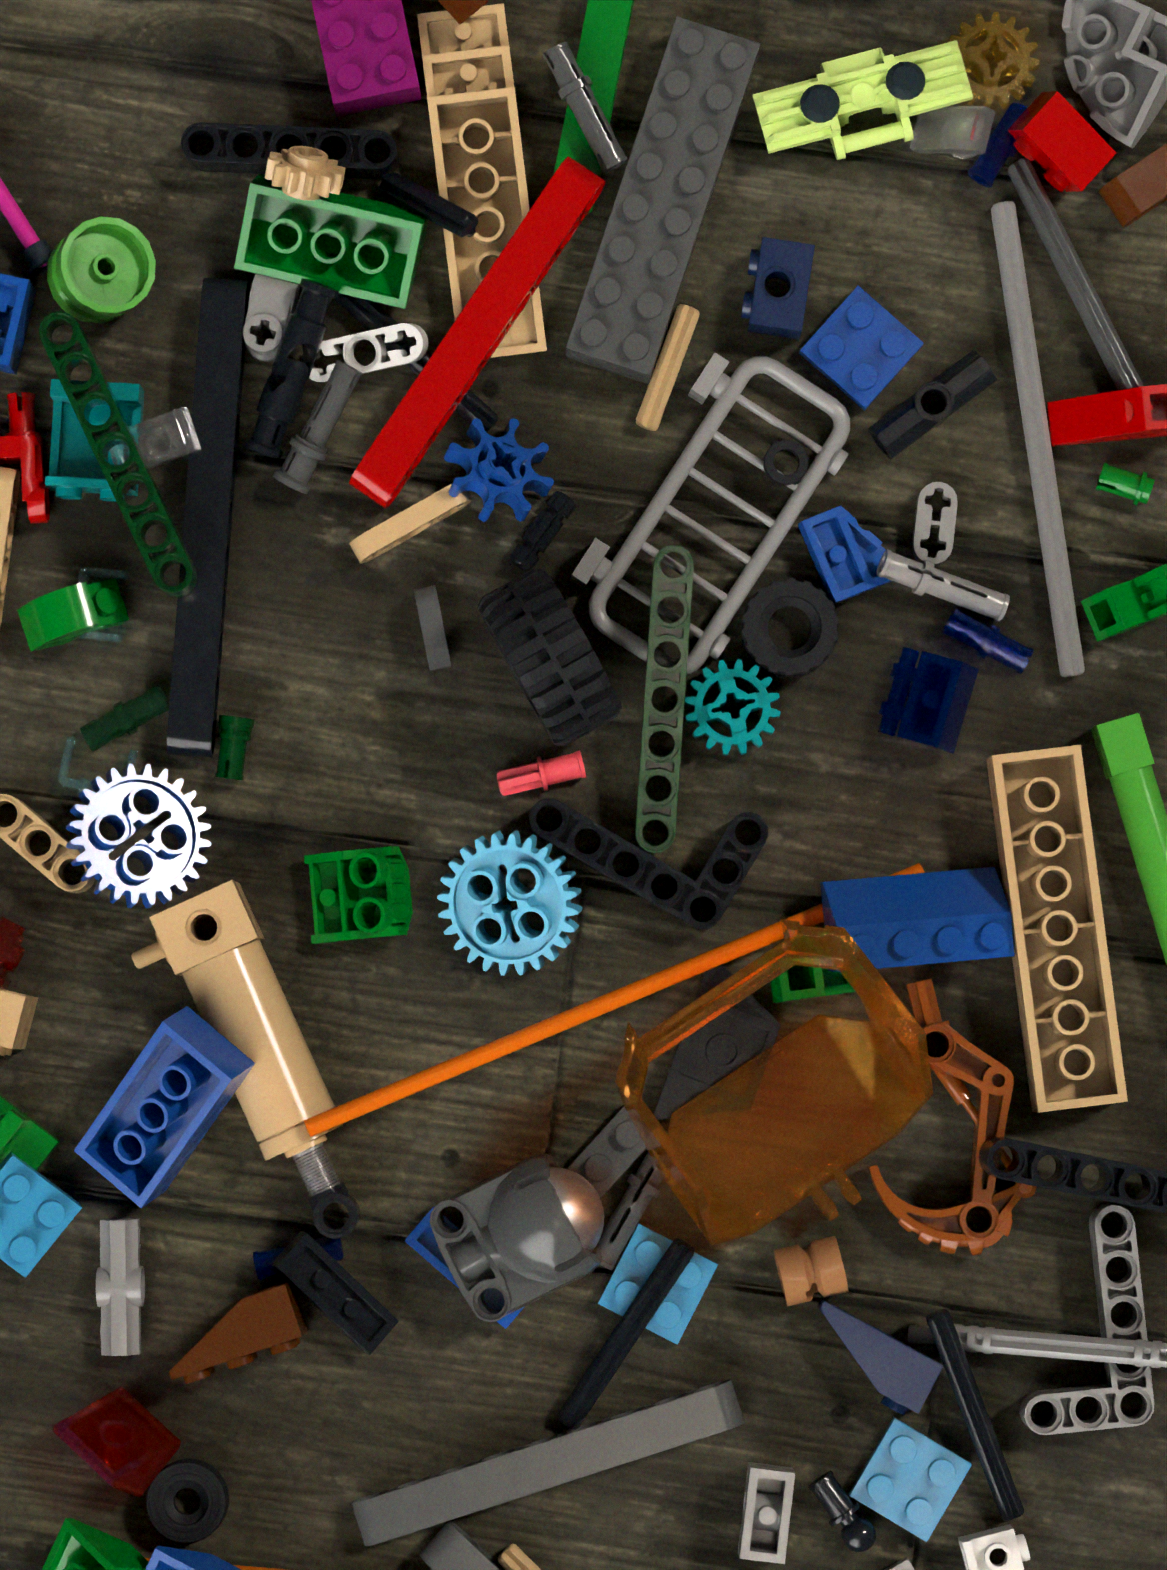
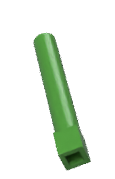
M1139 713L1096 725L1091 728V732L1105 778L1109 779L1167 965V813L1152 765L1155 763Z

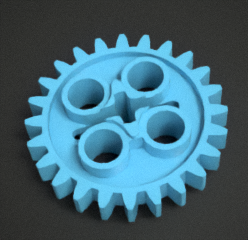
M515 830L510 833L507 842H505L501 831H496L491 836V845L482 835L475 840L476 850L469 845L460 850L464 861L454 858L448 863L451 870L456 874H445L441 877L440 881L448 886L450 890L441 892L437 895V899L449 903V907L441 911L438 916L439 918L451 919L453 923L444 931V934H458L460 939L454 946L455 950L462 949L465 946L471 949L467 962L471 963L477 957H483V971H488L496 962L499 963V971L503 976L510 971L512 964H514L517 973L523 975L528 970V961L534 969L540 970L545 965L543 955L553 962L559 956L556 946L566 948L571 943V940L564 932H575L579 927V924L570 919L569 916L578 915L582 911L581 906L571 903V899L581 893V888L568 887L567 884L576 873L575 871L562 873L560 867L566 857L563 855L552 860L549 855L553 844L549 843L542 849H537V837L534 834L524 843H521L519 831ZM500 865L506 866V880L503 872L500 870ZM519 868H526L534 874L536 878L534 888H528L519 881ZM477 875H484L491 880L493 885L492 894H484L477 888ZM507 896L509 901H516L518 906L512 910L511 905H503L502 899ZM527 912L538 913L543 918V931H536L528 925L526 920ZM485 918H491L499 923L501 927V936L499 938L492 937L486 932L484 928ZM514 928L520 937L519 941L513 939L512 932Z

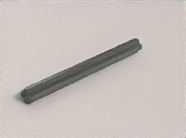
M1027 158L1015 161L1009 166L1008 174L1117 390L1143 386L1031 161Z

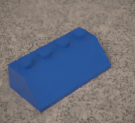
M995 867L820 882L828 971L849 972L1015 956L1011 910Z

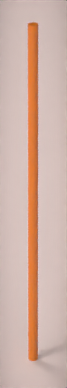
M917 863L889 876L925 872L921 864ZM822 904L303 1120L310 1137L818 925L824 922Z

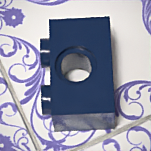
M762 237L760 250L751 249L747 275L756 276L753 293L745 292L741 318L749 319L747 332L800 339L815 245ZM778 278L787 284L789 292L782 297H773L767 293L764 284L770 279Z

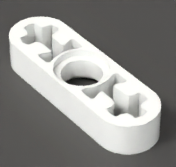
M395 324L322 341L315 360L320 358V350H322L324 356L343 354L345 361L343 363L359 370L362 374L419 361L427 352L428 337L425 331L416 324ZM403 331L406 332L408 337H415L416 345L410 347V355L408 356L406 350L403 349L386 350L385 343L402 340ZM383 334H385V343L381 339ZM361 340L370 341L376 350L375 359L367 366L359 364L354 357V348ZM340 344H343V352L339 347ZM388 354V356L390 357V361L386 362V356ZM335 364L327 366V374H324L322 368H315L313 365L309 379L316 382H327Z

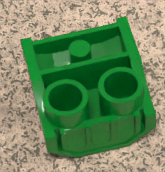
M399 846L304 855V863L309 864L315 931V935H311L312 944L407 935L413 908L409 868Z

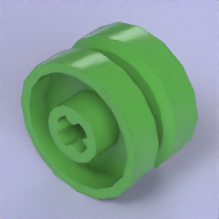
M100 216L82 222L55 245L48 260L47 282L53 299L66 313L82 322L102 324L120 318L148 295L155 280L156 260L149 241L137 227L120 218Z

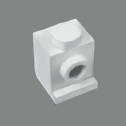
M1010 1524L958 1537L966 1570H1024L1022 1562L1030 1560L1024 1534L1015 1535L1014 1528ZM996 1548L1003 1549L1006 1554L1004 1561L1000 1564L990 1562V1553Z

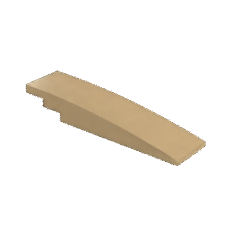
M504 3L482 6L461 24L447 10L417 14L439 196L471 212L478 219V224L475 227L476 233L472 237H459L443 228L454 320L457 319L530 210ZM539 286L491 358L547 351Z

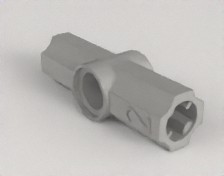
M140 1218L100 1220V1267L97 1268L96 1302L97 1307H101V1355L129 1356L141 1354V1307L144 1306L145 1273L144 1267L140 1266Z

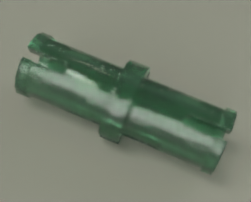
M155 685L126 703L119 701L113 705V710L81 726L82 736L89 748L95 752L107 745V743L125 734L131 736L137 733L139 726L156 716L158 717L168 712L169 702L159 685Z

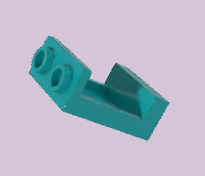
M51 379L50 397L54 402L49 476H45V486L50 491H56L55 497L61 499L79 500L82 499V493H99L100 500L117 502L60 380ZM71 380V383L74 385H82L87 382ZM108 382L141 451L145 391L140 384ZM103 404L95 406L89 415L90 423L92 425L104 424L110 417V407ZM119 444L111 448L108 453L109 464L117 466L126 462L129 457V447ZM139 484L132 486L127 495L138 496Z

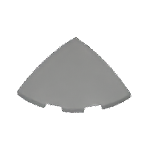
M1066 0L1062 19V29L1066 33L1067 51L1064 63L1072 88L1081 96L1084 104L1091 112L1090 117L1116 140L1133 149L1167 100V16L1135 0Z

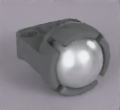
M548 1154L532 1155L446 1198L437 1204L430 1214V1225L440 1252L460 1292L475 1315L483 1321H498L504 1316L591 1274L601 1264L602 1255L597 1243L603 1231L604 1211L600 1197L594 1187L584 1177L574 1171L558 1168L555 1159ZM446 1207H456L461 1211L464 1218L461 1229H452L445 1223L443 1215ZM487 1288H496L503 1294L505 1301L502 1309L494 1310L487 1306L484 1301V1292Z

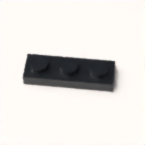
M300 1231L271 1264L359 1349L368 1355H371L399 1322L306 1232Z

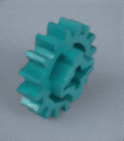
M737 659L734 669H728L724 660H720L717 673L714 674L707 667L702 669L705 679L704 683L692 680L690 687L697 692V696L685 697V704L694 707V712L686 715L685 720L690 723L697 722L699 727L692 734L694 738L701 737L704 734L709 738L706 743L707 750L712 749L718 743L722 745L723 756L728 755L731 746H737L740 754L745 755L747 753L746 743L751 741L753 745L760 748L763 742L759 734L764 732L765 734L772 735L775 731L773 726L768 723V719L779 718L781 712L771 708L770 703L777 701L780 696L779 693H768L766 690L772 682L771 677L764 678L761 681L756 677L759 666L754 665L749 672L743 671L741 659ZM735 679L747 682L757 693L748 694L737 688ZM718 683L719 695L715 702L702 706L706 692L711 686ZM727 697H733L735 703L747 704L744 708L740 709L737 719H732L729 712L722 713L719 711V708L725 706ZM762 709L759 723L753 730L747 733L745 720L748 715ZM717 721L729 729L731 737L717 733L708 725V722Z

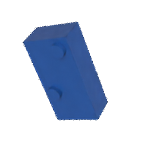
M186 1006L162 1021L74 1152L137 1206L143 1208L167 1190L253 1068L255 1062L191 1008Z

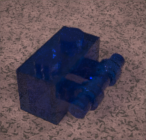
M903 647L899 662L893 663L890 676L894 677L887 702L882 701L879 714L883 716L878 732L895 737L899 721L901 720L897 737L954 754L979 669L965 662L922 651L916 669L920 652ZM913 682L906 707H904L910 684Z

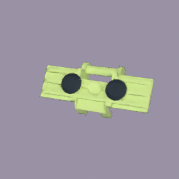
M957 40L895 57L893 54L884 56L881 47L821 63V73L816 74V78L753 94L768 154L830 138L837 160L845 159L846 153L899 139H904V142L914 140L910 116L973 99ZM878 107L881 108L882 114H896L898 122L841 136L840 127L849 124V116Z

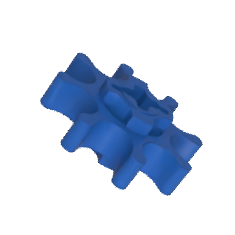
M479 418L473 419L466 434L474 442L475 448H463L453 442L449 445L444 455L446 462L462 466L467 476L454 479L448 492L449 495L457 497L464 491L477 493L483 501V508L478 515L479 520L483 522L489 519L494 509V503L499 502L509 505L514 510L516 519L524 521L532 506L524 498L522 492L534 491L540 496L546 497L554 484V480L551 477L538 475L531 466L532 463L543 461L549 446L544 442L532 449L519 445L514 437L515 431L519 426V421L515 418L510 419L502 437L489 435L484 430L482 421Z

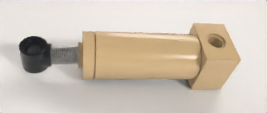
M230 880L149 917L156 931L157 942L132 953L131 957L136 968L141 969L166 958L174 974L183 977L200 1017L255 1062V1065L238 1087L235 1094L256 1141L260 1142L258 1146L265 1161L282 1153L285 1154L286 1158L292 1156L295 1163H297V1168L299 1171H302L300 1172V1174H303L301 1177H304L302 1180H305V1186H307L308 1192H310L308 1202L313 1211L315 1227L328 1238L337 1239L345 1237L357 1226L360 1218V1209L356 1200L350 1196L345 1183L338 1181L339 1178L335 1175V1170L331 1167L332 1164H329L331 1161H328L330 1158H327L328 1155H326L327 1152H325L326 1150L322 1143L327 1140L325 1133L341 1127L343 1124L312 1137L309 1136L303 1120L330 1110L335 1106L260 942L264 940V936L240 883ZM212 916L217 923V932L213 938L205 941L200 937L198 927L201 920ZM330 1203H341L348 1209L349 1220L346 1225L333 1227L325 1220V1209Z

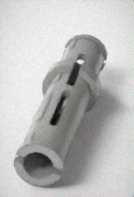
M886 549L877 568L876 575L878 577H884L911 587L914 594L922 596L924 593H927L957 606L991 617L998 622L1003 619L1009 605L1010 596L1006 593L1002 594L936 569L933 562L923 560L920 563L893 553L889 549Z

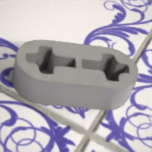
M932 482L926 485L919 493L916 501L912 553L918 562L922 563L923 560L933 562L934 567L943 564L951 555L954 543L958 501L954 489L946 483ZM935 491L942 493V500L949 501V507L946 506L941 509L939 521L932 520V506L925 504V499L932 498ZM931 528L938 529L937 543L944 545V550H939L935 558L928 557L927 549L920 547V542L928 540Z

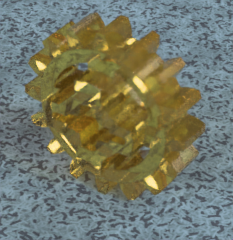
M994 12L990 22H985L979 13L975 15L974 27L963 21L958 28L961 37L950 36L948 42L955 40L958 42L966 72L972 73L980 82V85L975 83L967 74L973 94V99L967 101L968 105L971 106L979 98L983 100L984 110H989L993 100H998L999 105L1004 109L1009 104V95H1012L1019 101L1023 98L1025 92L1021 85L1032 87L1036 78L1028 71L1037 70L1040 60L1030 56L1037 51L1038 44L1037 42L1026 43L1025 39L1030 31L1028 27L1019 31L1014 29L1015 17L1012 16L1004 24L1000 23L999 12ZM985 35L984 41L978 46L965 48L973 39ZM1003 38L1011 42L1016 50L1011 49ZM991 46H993L992 55H994V60L998 63L992 76H990L988 60L985 59ZM1014 73L1018 74L1007 85L998 87L999 81L1004 76H1013Z

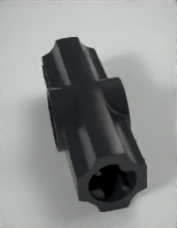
M972 350L934 380L922 385L914 395L869 427L868 432L881 452L891 460L931 429L943 424L950 415L996 382L997 378L986 360L975 350ZM934 395L940 398L944 407L943 412L937 415L926 413L921 406L922 397Z

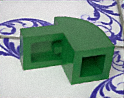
M1167 564L1161 565L1132 580L1109 587L1081 601L1097 642L1167 615Z
M116 578L91 584L81 582L40 596L17 610L31 652L66 644L84 633L122 625L129 620Z
M826 951L767 958L773 1003L857 991L854 971H828Z

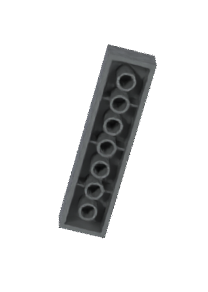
M678 16L676 17L566 345V358L649 385L759 56L761 43Z

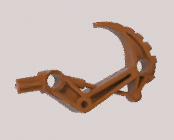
M931 978L906 984L916 1023V1028L910 1029L913 1039V1050L922 1062L932 1068L957 1106L962 1104L974 1121L968 1200L941 1208L917 1207L903 1201L891 1191L883 1180L877 1164L867 1166L877 1194L886 1209L891 1211L898 1219L897 1223L905 1231L916 1233L918 1241L925 1245H929L931 1241L938 1243L939 1251L948 1254H954L957 1247H967L971 1256L981 1255L983 1248L992 1246L1003 1235L1008 1237L1012 1227V1209L1021 1197L1029 1198L1033 1196L1037 1186L1013 1182L1009 1186L994 1190L997 1177L987 1174L981 1168L979 1163L981 1146L993 1137H1004L1014 1076L1006 1066L983 1052L950 1026L949 1020L942 1021ZM932 1031L940 1033L946 1041V1048L938 1057L929 1056L923 1049L924 1037ZM964 1083L974 1087L977 1091L976 1108L969 1100L972 1095ZM1003 1147L998 1148L993 1156V1162L997 1169L1000 1160L1006 1168L1012 1162ZM976 1206H982L986 1209L989 1216L987 1226L980 1231H972L966 1224L968 1211Z

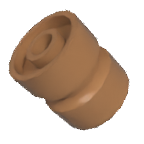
M835 1235L810 1241L808 1249L804 1250L798 1244L774 1250L776 1266L787 1307L812 1301L814 1293L817 1292L824 1298L849 1292L845 1269Z

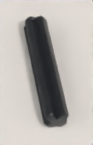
M387 172L381 176L382 182L378 188L385 197L459 237H472L476 233L475 227L478 224V219L471 212L396 172L392 174Z

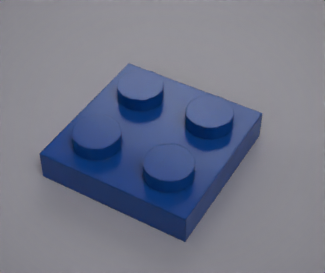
M857 286L800 349L799 354L865 411L922 348L924 343L860 286Z

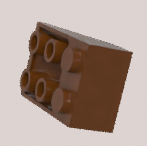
M287 1280L251 1292L243 1297L169 1371L171 1380L183 1376L185 1384L192 1383L211 1376V1373L216 1372L215 1365L226 1362L230 1370L253 1362L254 1359L258 1358L257 1351L270 1348L271 1354L275 1355L298 1347L297 1345L301 1343L299 1337H302L308 1331L294 1286Z

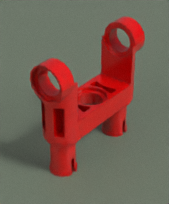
M21 392V397L18 396V393L7 394L9 433H6L5 436H0V464H21L22 501H27L29 522L48 523L50 520L49 490L44 483L43 437H40V433L36 432L35 425L36 396L34 393Z

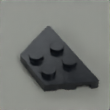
M723 964L704 972L652 1118L662 1120L749 1110L752 1107L781 1025Z

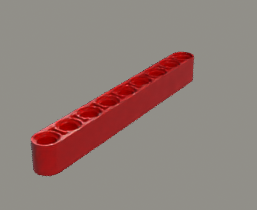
M569 156L561 163L356 467L349 480V485L385 509L392 504L600 196L606 184L604 179Z

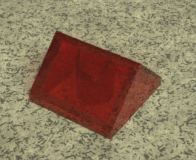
M122 1386L58 1422L53 1427V1432L112 1488L139 1498L177 1452L181 1441Z

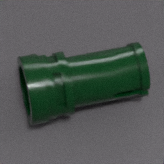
M219 715L218 737L221 738L215 777L244 780L243 771L247 741H251L252 728H254L255 719Z

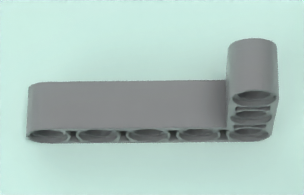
M1105 1203L1099 1205L1090 1215L1089 1231L1101 1337L1126 1340L1143 1339L1148 1341L1133 1215L1128 1209L1117 1204ZM1114 1211L1121 1216L1123 1224L1122 1229L1117 1235L1109 1237L1103 1233L1101 1221L1107 1213ZM1114 1257H1123L1127 1264V1273L1121 1280L1111 1281L1106 1274V1265ZM1122 1301L1128 1302L1132 1309L1130 1321L1125 1325L1115 1326L1111 1319L1113 1306ZM1104 1362L1106 1384L1030 1392L1023 1398L1020 1404L1019 1414L1021 1420L1030 1430L1040 1435L1134 1427L1145 1424L1154 1412L1151 1367H1136L1134 1365L1131 1369L1122 1371L1119 1370L1116 1363ZM1130 1392H1138L1142 1400L1140 1410L1134 1415H1124L1120 1408L1123 1396ZM1083 1397H1094L1097 1402L1095 1415L1091 1419L1080 1420L1075 1412L1078 1401ZM1040 1401L1050 1402L1053 1408L1051 1419L1044 1424H1035L1031 1419V1409Z

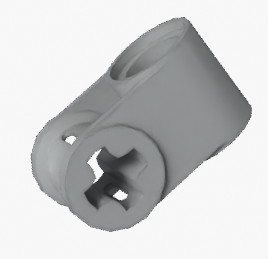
M255 274L249 296L248 312L243 327L246 348L254 359L264 362L274 360L290 313H295L300 284ZM264 330H269L272 339H266L264 345H258L256 336H262Z

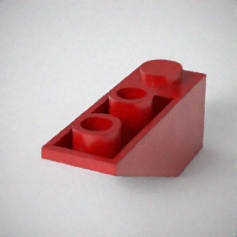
M1167 384L1140 386L1047 402L1051 446L1167 436Z

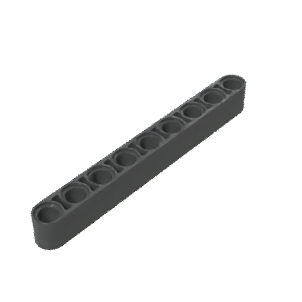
M727 1379L580 1426L576 1430H567L352 1501L351 1505L364 1546H371L733 1429L744 1424L745 1420L732 1380Z

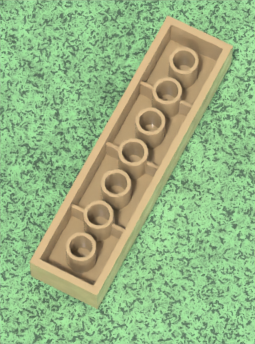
M1081 745L992 755L986 759L1003 891L1011 910L1015 956H1012L1032 1112L1040 1113L1128 1102Z

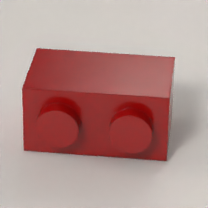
M1058 91L1042 92L1007 130L1016 139L1014 146L1019 153L1030 161L1036 160L1046 170L1043 174L1044 178L1060 192L1064 190L1066 192H1082L1116 154V151Z

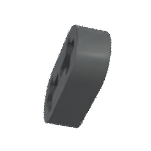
M436 585L414 589L429 669L433 671L452 667Z

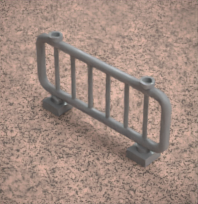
M717 353L713 354L688 396L700 404H703L708 395H711L716 399L614 559L610 561L605 557L610 547L595 538L570 577V580L585 588L590 579L597 583L588 602L589 617L593 626L603 635L645 662L648 642L612 620L607 615L606 604L618 586L650 607L651 597L622 578L641 549L655 558L659 550L647 543L646 540L664 512L746 564L728 594L693 573V583L721 600L722 603L704 631L690 623L689 633L699 639L688 654L687 675L696 672L705 663L708 656L715 660L719 658L731 639L724 634V631L826 472L828 471L835 476L849 453L842 449L850 433V417L846 408L827 392L779 361L767 356L752 357L743 361L735 369L732 376L729 377L723 373L729 361ZM756 374H766L827 413L832 418L833 429L823 446L818 445L741 395L749 380ZM735 402L741 404L817 454L800 483L785 485L793 490V493L775 520L693 468L713 438L765 472L763 460L717 431ZM688 475L770 527L752 557L669 505ZM666 554L661 559L662 563L681 575L684 573L686 567ZM661 603L658 604V613L672 622L681 617ZM657 648L655 649V660L661 666H672L679 660L671 658Z

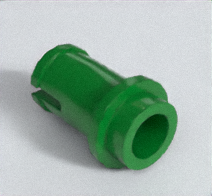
M1104 463L1096 490L1106 491L1133 500L1132 504L1137 506L1138 502L1147 504L1155 479L1147 477V472L1144 471L1142 475Z

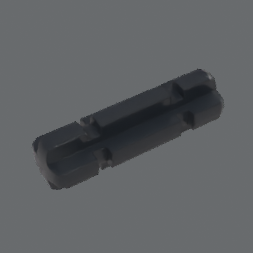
M556 491L546 503L549 507L547 511L542 510L523 536L524 544L522 546L518 544L511 553V562L521 570L527 572L534 568L540 559L537 554L545 552L564 525L561 522L563 517L568 519L576 508V503L562 492Z

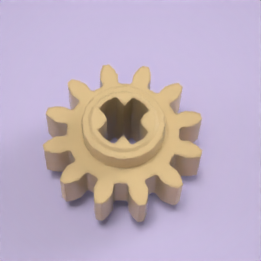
M293 146L289 150L282 149L281 153L270 152L264 178L272 180V186L282 187L283 193L290 197L301 200H317L321 196L328 198L329 193L340 194L346 168L338 166V160L328 159L327 153L309 146Z

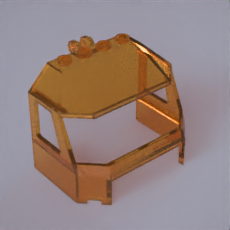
M780 919L785 939L780 944L640 1038L637 1037L636 1031L629 1022L627 1024L623 1057L616 1077V1085L621 1100L661 1177L711 1246L754 1234L810 1195L829 1221L838 1217L836 1205L828 1198L821 1187L834 1179L848 1202L855 1205L861 1201L862 1198L844 1172L899 1135L934 1094L925 1031L845 928L825 925V928L800 925L799 921ZM794 965L839 970L859 995L870 1021L822 1014L816 1015L779 1040L774 1046L769 1047L673 1112L667 1134L642 1099L647 1071L651 1061Z

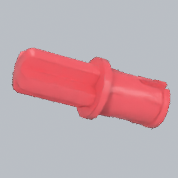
M580 750L575 753L541 760V756L536 757L537 762L499 770L496 776L499 790L503 796L543 787L544 791H548V786L578 778H587Z

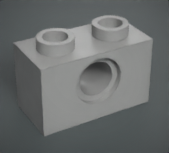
M748 1462L738 1543L740 1559L785 1564L795 1482L793 1467Z

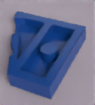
M842 506L805 519L798 524L830 601L832 600L833 604L892 582V580L876 575L880 559L886 551L881 546L883 542L872 532L862 529L858 525L857 519Z

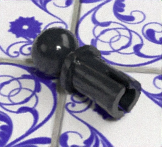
M831 1470L814 1480L808 1488L815 1494L831 1517L829 1521L831 1527L838 1523L842 1525L841 1539L844 1545L854 1552L869 1550L875 1543L876 1530L868 1519L855 1515L854 1512L860 1507L859 1503H852Z

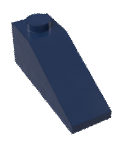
M821 1298L817 1307L874 1388L884 1395L880 1403L902 1415H905L908 1408L919 1414L944 1365Z

